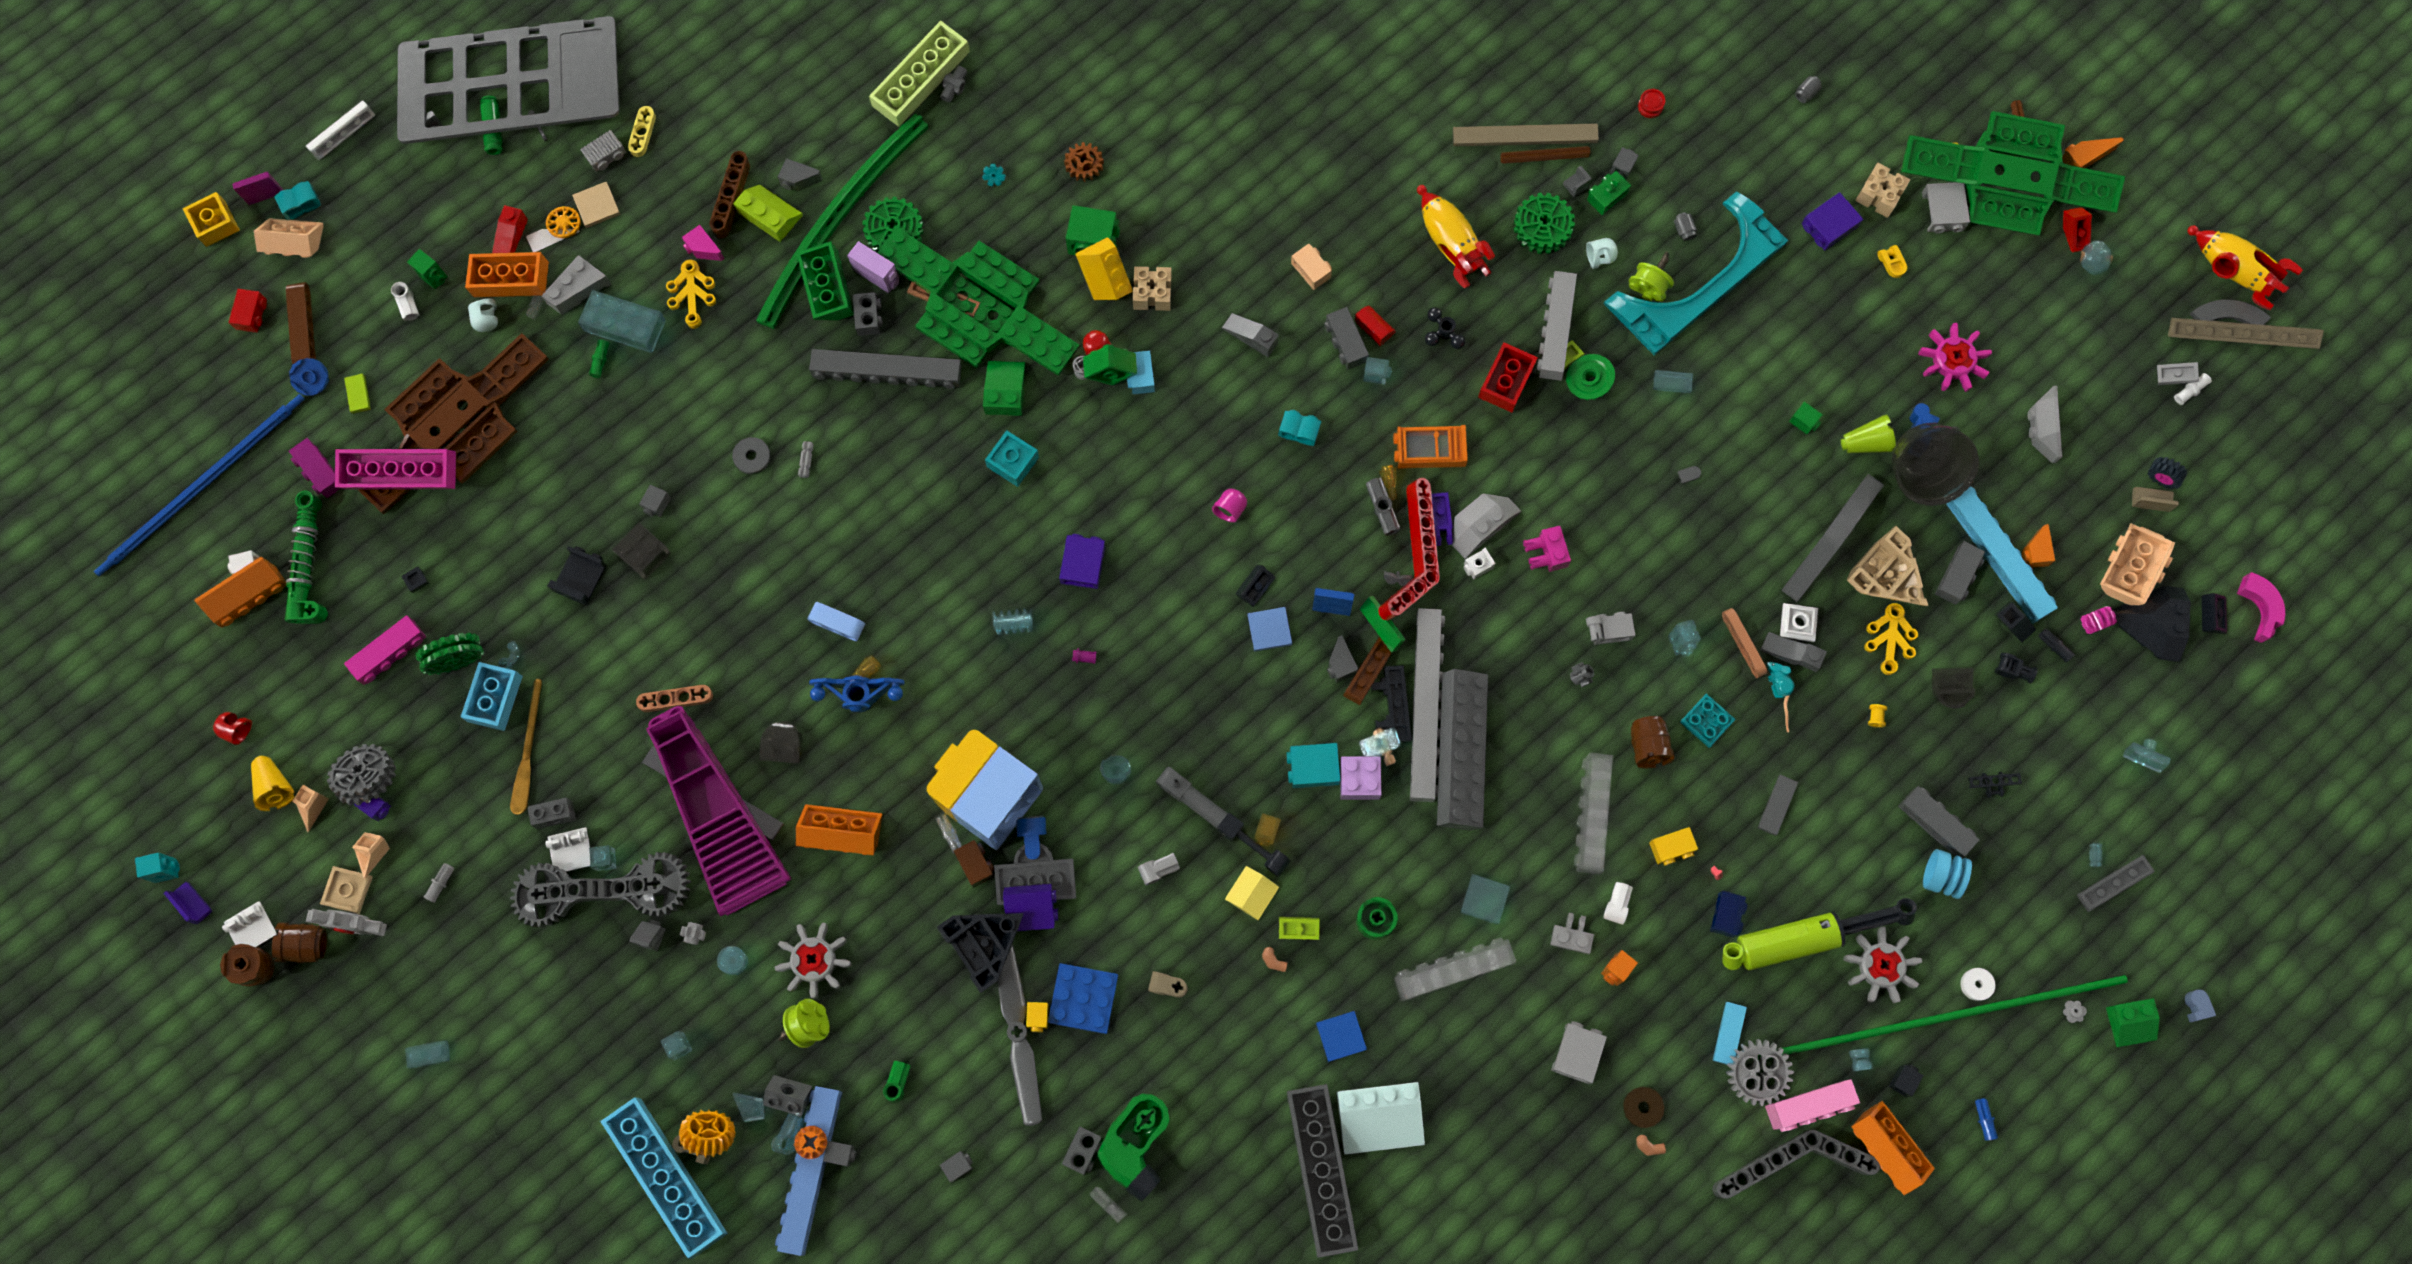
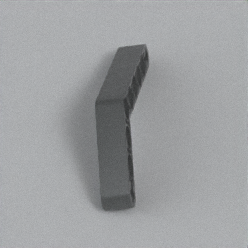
M1867 474L1819 542L1783 587L1782 592L1796 602L1802 597L1852 531L1883 487V483Z
M1807 1130L1715 1182L1713 1193L1719 1199L1731 1198L1811 1151L1862 1175L1876 1174L1880 1169V1164L1875 1157L1816 1130ZM1808 1134H1811L1815 1139L1813 1145L1807 1142ZM1827 1143L1833 1145L1834 1150L1831 1154L1826 1151ZM1791 1144H1794L1797 1147V1153L1795 1155L1791 1154L1789 1151V1147ZM1847 1151L1853 1156L1850 1163L1845 1159ZM1774 1154H1777L1780 1157V1163L1778 1165H1775L1772 1162V1156ZM1859 1162H1863V1163H1864V1162H1869L1868 1165L1871 1166V1169H1867V1166H1866V1165H1864V1164H1858V1163H1859ZM1756 1164H1760L1763 1168L1761 1175L1756 1174L1754 1170ZM1740 1173L1745 1176V1183L1743 1185H1740L1737 1181V1176ZM1732 1184L1733 1187L1726 1189V1193H1721L1722 1186Z

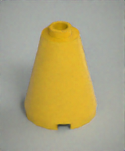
M256 757L251 763L253 803L255 808L260 811H270L272 807L280 809L288 805L294 799V789L270 757Z

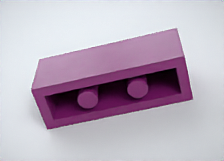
M304 439L289 450V453L292 455L291 461L297 468H302L301 474L307 481H312L314 485L311 487L318 495L322 494L328 498L340 489L335 487V470L310 439Z

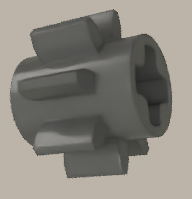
M1581 662L1571 667L1573 672L1570 673V678L1575 685L1580 684L1581 687H1584L1593 682L1592 677L1595 674L1589 664L1584 665Z

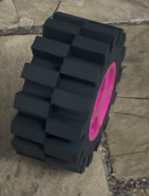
M2159 457L2153 461L2147 474L2150 479H2153L2154 483L2158 482L2159 486L2164 485V488L2178 489L2188 473L2184 465L2180 466V462L2176 463L2174 459L2171 458L2169 460L2168 457Z

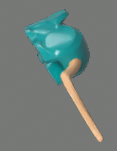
M1768 662L1767 666L1771 674L1768 676V680L1773 683L1771 688L1775 698H1784L1786 730L1789 732L1787 703L1789 696L1794 690V682L1788 675L1791 673V669L1788 666Z

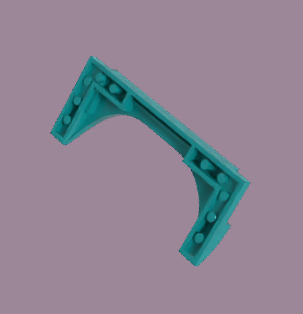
M1735 192L1723 202V205L1737 218L1739 223L1740 244L1738 251L1730 264L1701 289L1685 299L1668 303L1645 301L1617 291L1603 303L1653 355H1656L1787 244L1788 240L1763 216L1764 211L1744 195Z

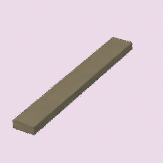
M1598 124L1453 127V146L1598 143L1599 141Z
M2171 318L2168 336L2320 349L2324 330Z

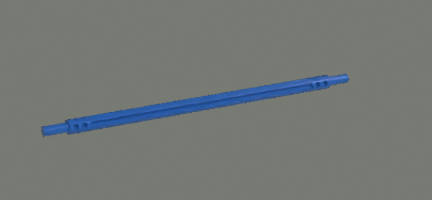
M299 394L286 406L280 407L107 557L108 559L94 570V573L100 577L112 565H117L292 413L291 411L305 400L304 397Z

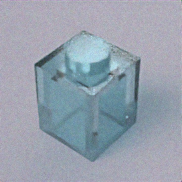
M1367 357L1363 381L1386 384V379L1390 378L1392 367H1388L1389 360Z
M609 845L589 848L590 867L599 871L616 868L614 848Z
M680 1031L660 1041L668 1058L676 1060L692 1051L685 1034Z

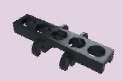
M1998 772V775L1991 776L1982 773L1979 777L1968 778L1970 782L1969 788L1986 789L1985 794L1988 798L1996 794L2003 797L2005 793L2003 790L2004 786L2022 784L2020 773L2003 775V772ZM1993 777L1998 778V784L1992 782ZM2017 777L2018 782H2013L2011 778ZM2004 778H2008V783H2005ZM1979 780V785H1974L1973 781ZM1998 786V790L1991 791V787Z

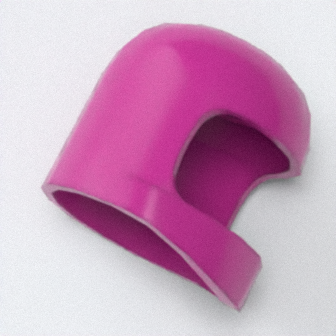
M1227 489L1219 500L1215 502L1212 511L1220 519L1236 522L1247 506V499L1240 491ZM1218 507L1227 510L1232 516L1225 515Z

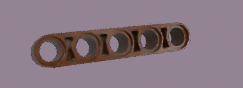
M735 151L730 157L710 219V227L717 238H725L730 232L737 211L733 203L742 194L750 170V162L743 151ZM723 225L722 228L716 229L718 226Z
M306 282L286 285L292 364L305 358L316 359L310 288Z

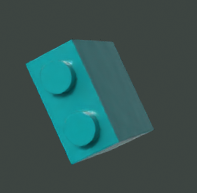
M1337 743L1290 746V752H1286L1287 764H1291V771H1288V781L1292 783L1293 788L1340 784Z

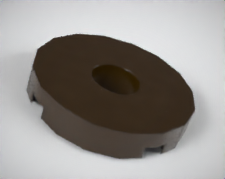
M1648 1087L1633 1089L1626 1095L1623 1101L1625 1117L1631 1124L1639 1128L1655 1126L1664 1114V1103L1661 1096L1655 1090ZM1640 1102L1648 1104L1649 1110L1647 1113L1639 1111L1638 1105Z

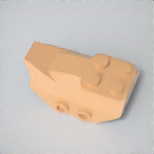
M2130 523L2125 535H2120L2116 546H2118L2117 551L2113 550L2108 558V561L2111 563L2100 583L2101 588L2108 596L2128 605L2145 604L2156 583H2161L2165 576V573L2162 571L2164 567H2169L2173 559L2170 555L2175 542L2165 539L2163 535L2147 528L2138 527Z

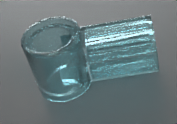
M788 1113L779 1134L772 1140L771 1146L774 1152L789 1155L795 1151V1136L802 1129L805 1123L804 1118ZM785 1140L786 1147L782 1149L781 1145L782 1142Z

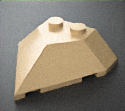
M1895 526L1878 540L1853 567L1847 581L1860 594L1928 606L1927 599H1924L1923 584L1917 562L1913 558L1911 551V540Z

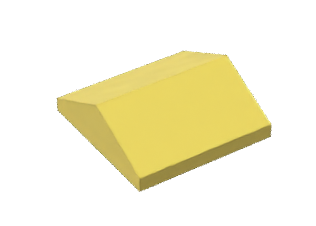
M1246 866L1225 900L1256 920H1259L1279 889V886Z

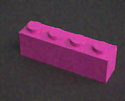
M406 615L346 661L344 665L358 682L365 685L372 682L380 672L388 670L397 659L406 656L410 649L419 646L423 639L426 638V635L414 620Z

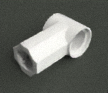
M403 282L393 284L391 293L396 299L403 320L412 321L417 319L420 315L413 299V292ZM405 290V293L399 296L400 292Z
M1615 883L1611 900L1605 909L1604 919L1624 924L1633 887L1624 883Z

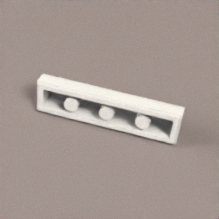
M362 100L308 143L306 147L320 160L372 119L375 114Z

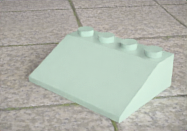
M1418 1082L1339 1091L1336 1093L1344 1155L1425 1145Z

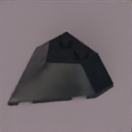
M2164 585L2152 591L2143 605L2124 604L2112 610L2116 615V623L2120 625L2119 627L2143 647L2146 646L2151 650L2155 657L2159 660L2180 662L2189 639L2191 601L2184 588Z
M1024 913L953 915L937 926L947 944H952L972 974L969 977L980 993L998 982Z

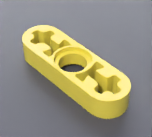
M643 106L638 110L628 143V148L635 157H641L646 153L655 123L656 115L649 106ZM647 113H649L650 116H647L645 120L643 115H647ZM640 128L647 129L644 135L637 134ZM639 143L641 148H637V150H635L634 147H637Z

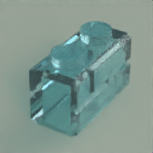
M1694 620L1677 624L1668 635L1671 644H1673L1672 648L1675 655L1682 654V656L1692 654L1693 650L1697 648L1701 638L1698 631H1696L1697 628Z

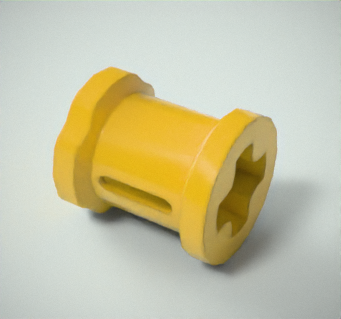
M1879 704L1870 705L1871 717L1868 725L1885 727L1884 717L1887 706Z

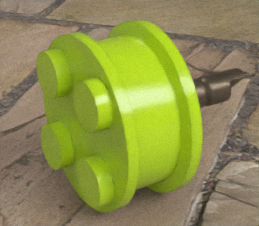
M1666 251L1657 267L1648 263H1639L1637 273L1629 279V287L1643 294L1642 297L1646 301H1664L1666 291L1674 285L1673 279L1663 271L1669 261V252Z
M803 999L797 1005L787 1008L783 1014L784 1031L781 1032V1037L778 1040L783 1041L789 1038L796 1046L808 1048L815 1041L825 1039L829 1033V1020L825 1007L812 999Z

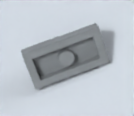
M2198 362L2157 365L2158 385L2199 382Z

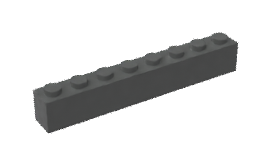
M812 349L809 371L812 377L820 380L825 378H833L836 381L851 379L854 382L865 380L876 384L880 382H888L892 385L906 383L909 386L920 384L932 388L943 386L947 389L960 387L962 365L958 359Z

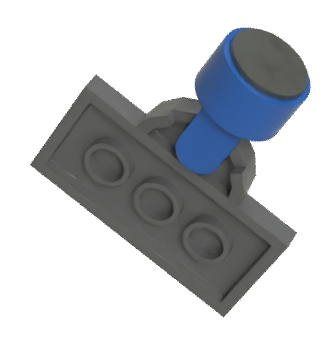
M1029 816L1018 818L1016 820L1017 837L1024 836L1025 845L1018 849L1015 854L1014 864L994 865L997 905H1004V887L1052 884V891L1056 890L1057 900L1076 898L1074 860H1054L1051 851L1039 842V835L1047 834L1045 817Z

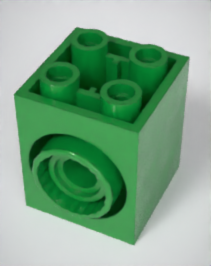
M1072 205L1066 234L1068 254L1075 255L1079 251L1107 237L1117 248L1115 243L1116 238H1119L1120 227L1116 212Z

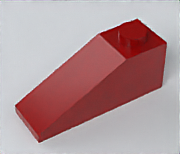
M504 205L498 220L492 253H515L528 218L521 209Z

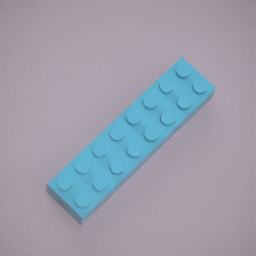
M634 1097L600 1121L688 1259L695 1258L728 1234L641 1098Z

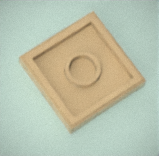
M607 182L572 195L586 228L621 215Z
M333 866L320 904L360 914L373 876L368 875L364 879L362 873Z

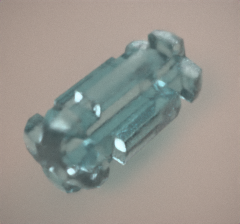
M2092 843L2090 844L2092 849L2090 850L2089 860L2091 863L2089 865L2091 867H2101L2102 850L2100 847H2102V844Z

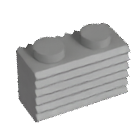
M611 130L590 142L584 148H581L583 155L595 172L605 170L608 164L614 160L622 159L626 153L624 147Z

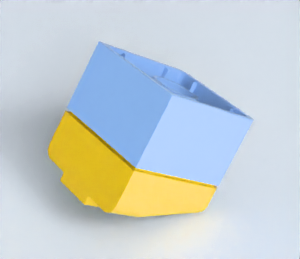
M977 730L969 731L958 746L953 743L934 766L937 773L927 785L929 796L948 816L995 850L999 849L1016 827V820L1025 815L1043 790L1037 773Z

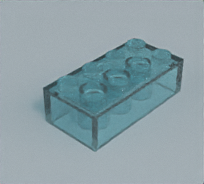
M592 290L578 324L585 332L652 353L666 319L660 311Z

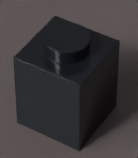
M1913 1065L1899 1066L1889 1087L1906 1098L1912 1097L1924 1075L1918 1072L1919 1069Z

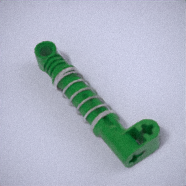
M301 491L295 498V504L298 507L296 520L298 521L293 525L292 532L298 536L294 537V540L291 541L294 544L293 550L290 551L292 553V560L289 561L291 563V570L287 571L290 573V578L286 580L288 596L285 621L295 624H319L326 620L328 611L324 606L314 601H308V592L312 588L311 581L313 578L310 574L314 568L311 565L315 560L313 552L316 551L314 542L317 541L316 535H318V528L315 523L317 521L316 513L321 509L322 501L309 491Z

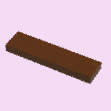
M1380 636L1343 695L1358 705H1361L1392 654Z

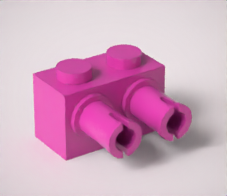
M1560 526L1542 530L1537 538L1523 540L1526 552L1542 548L1544 555L1528 559L1529 565H1532L1530 566L1531 570L1548 566L1549 572L1569 566L1571 559Z

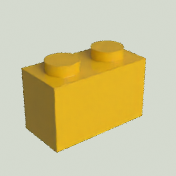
M1690 827L1658 837L1649 842L1657 864L1664 863V866L1675 863V859L1682 857L1683 860L1693 857V853L1698 850Z

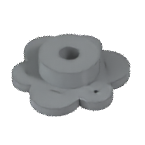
M2067 1001L2065 1003L2066 1009L2063 1010V1014L2067 1016V1020L2070 1023L2083 1021V1016L2087 1013L2086 1008L2081 1006L2080 1001Z

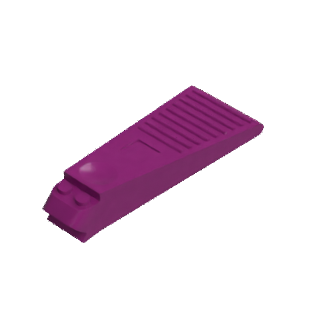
M673 707L654 717L649 722L646 730L656 748L720 917L725 914L728 916L787 885L786 882L791 880L790 875L704 736L696 728L683 707Z

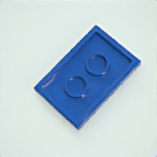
M1315 588L1312 610L1350 616L1354 594Z

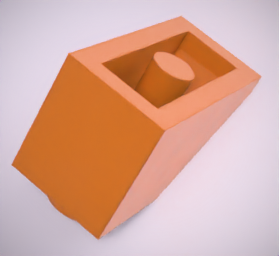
M2049 524L2041 527L2023 549L2022 559L2031 568L2049 566L2055 561Z

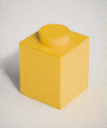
M1027 1002L1026 1027L1031 1028V1032H1043V1029H1048V1003Z

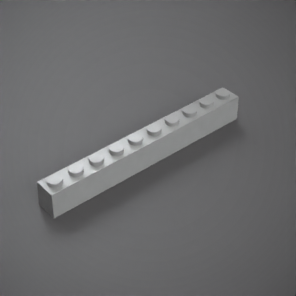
M1418 608L1410 801L1434 802L1435 797H1438V785H1435L1436 778H1439V766H1436V759H1439L1440 747H1437V740H1440L1441 729L1437 728L1438 721H1441V709H1438V702H1442V690H1439V683H1442L1443 672L1439 670L1440 664H1443L1444 656L1443 653H1440V646L1444 645V634H1441V627H1444L1445 616H1441L1442 610Z

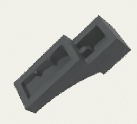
M1771 632L1767 633L1760 651L1794 666L1801 665L1814 672L1820 669L1827 652L1811 644L1789 640Z

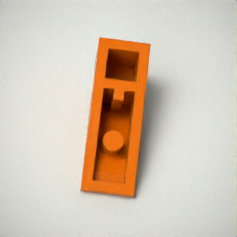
M2121 137L2081 141L2077 145L2071 144L2064 150L2065 154L2062 156V161L2064 164L2087 168L2116 150L2124 140Z

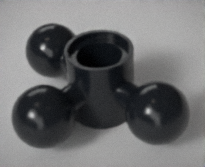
M1437 307L1429 309L1427 313L1428 319L1432 322H1437L1439 326L1437 332L1431 331L1425 335L1426 344L1435 346L1439 343L1440 338L1445 340L1451 338L1452 347L1462 349L1465 346L1466 340L1462 335L1454 333L1455 321L1450 317L1442 318V311ZM1448 326L1451 330L1446 331L1442 327Z

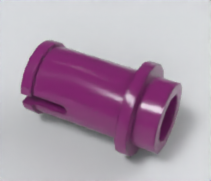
M1077 648V650H1073L1072 661H1075L1076 664L1078 662L1095 664L1096 651H1081Z

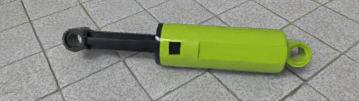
M1902 898L1893 907L1840 920L1835 912H1830L1738 936L1737 943L1732 942L1724 946L1723 965L1730 970H1736L1743 963L1747 970H1754L1844 947L1846 935L1896 922L1904 926L1912 924L1915 920L1917 905L1909 898Z

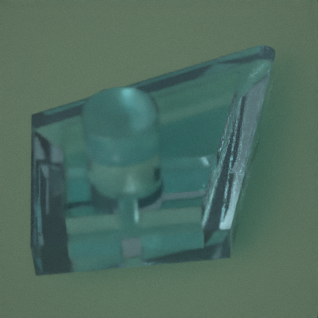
M733 1093L744 1122L765 1119L763 1098Z

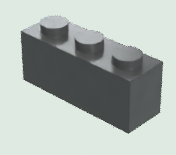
M1345 307L1327 314L1324 326L1327 333L1330 332L1333 337L1331 341L1334 348H1338L1341 364H1345L1348 370L1368 362L1369 354L1348 308Z
M1963 541L1957 547L1935 595L1954 605L1961 600L1964 601L1969 593L1966 590L1968 585H1972L1977 575L1974 574L1976 569H1980L1985 560L1982 558L1985 551Z

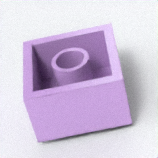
M1341 757V800H1380V757Z

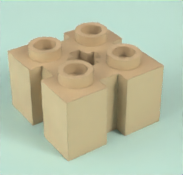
M1877 163L1855 201L1866 207H1869L1870 204L1877 207L1875 212L1888 218L1910 179L1899 173L1894 176L1889 173L1891 169Z
M1134 267V310H1148V306H1155L1156 310L1170 311L1171 268L1156 267V271H1149V267Z

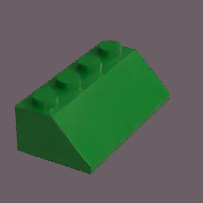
M830 241L797 252L813 319L838 321L853 316L854 311L840 257L833 243Z

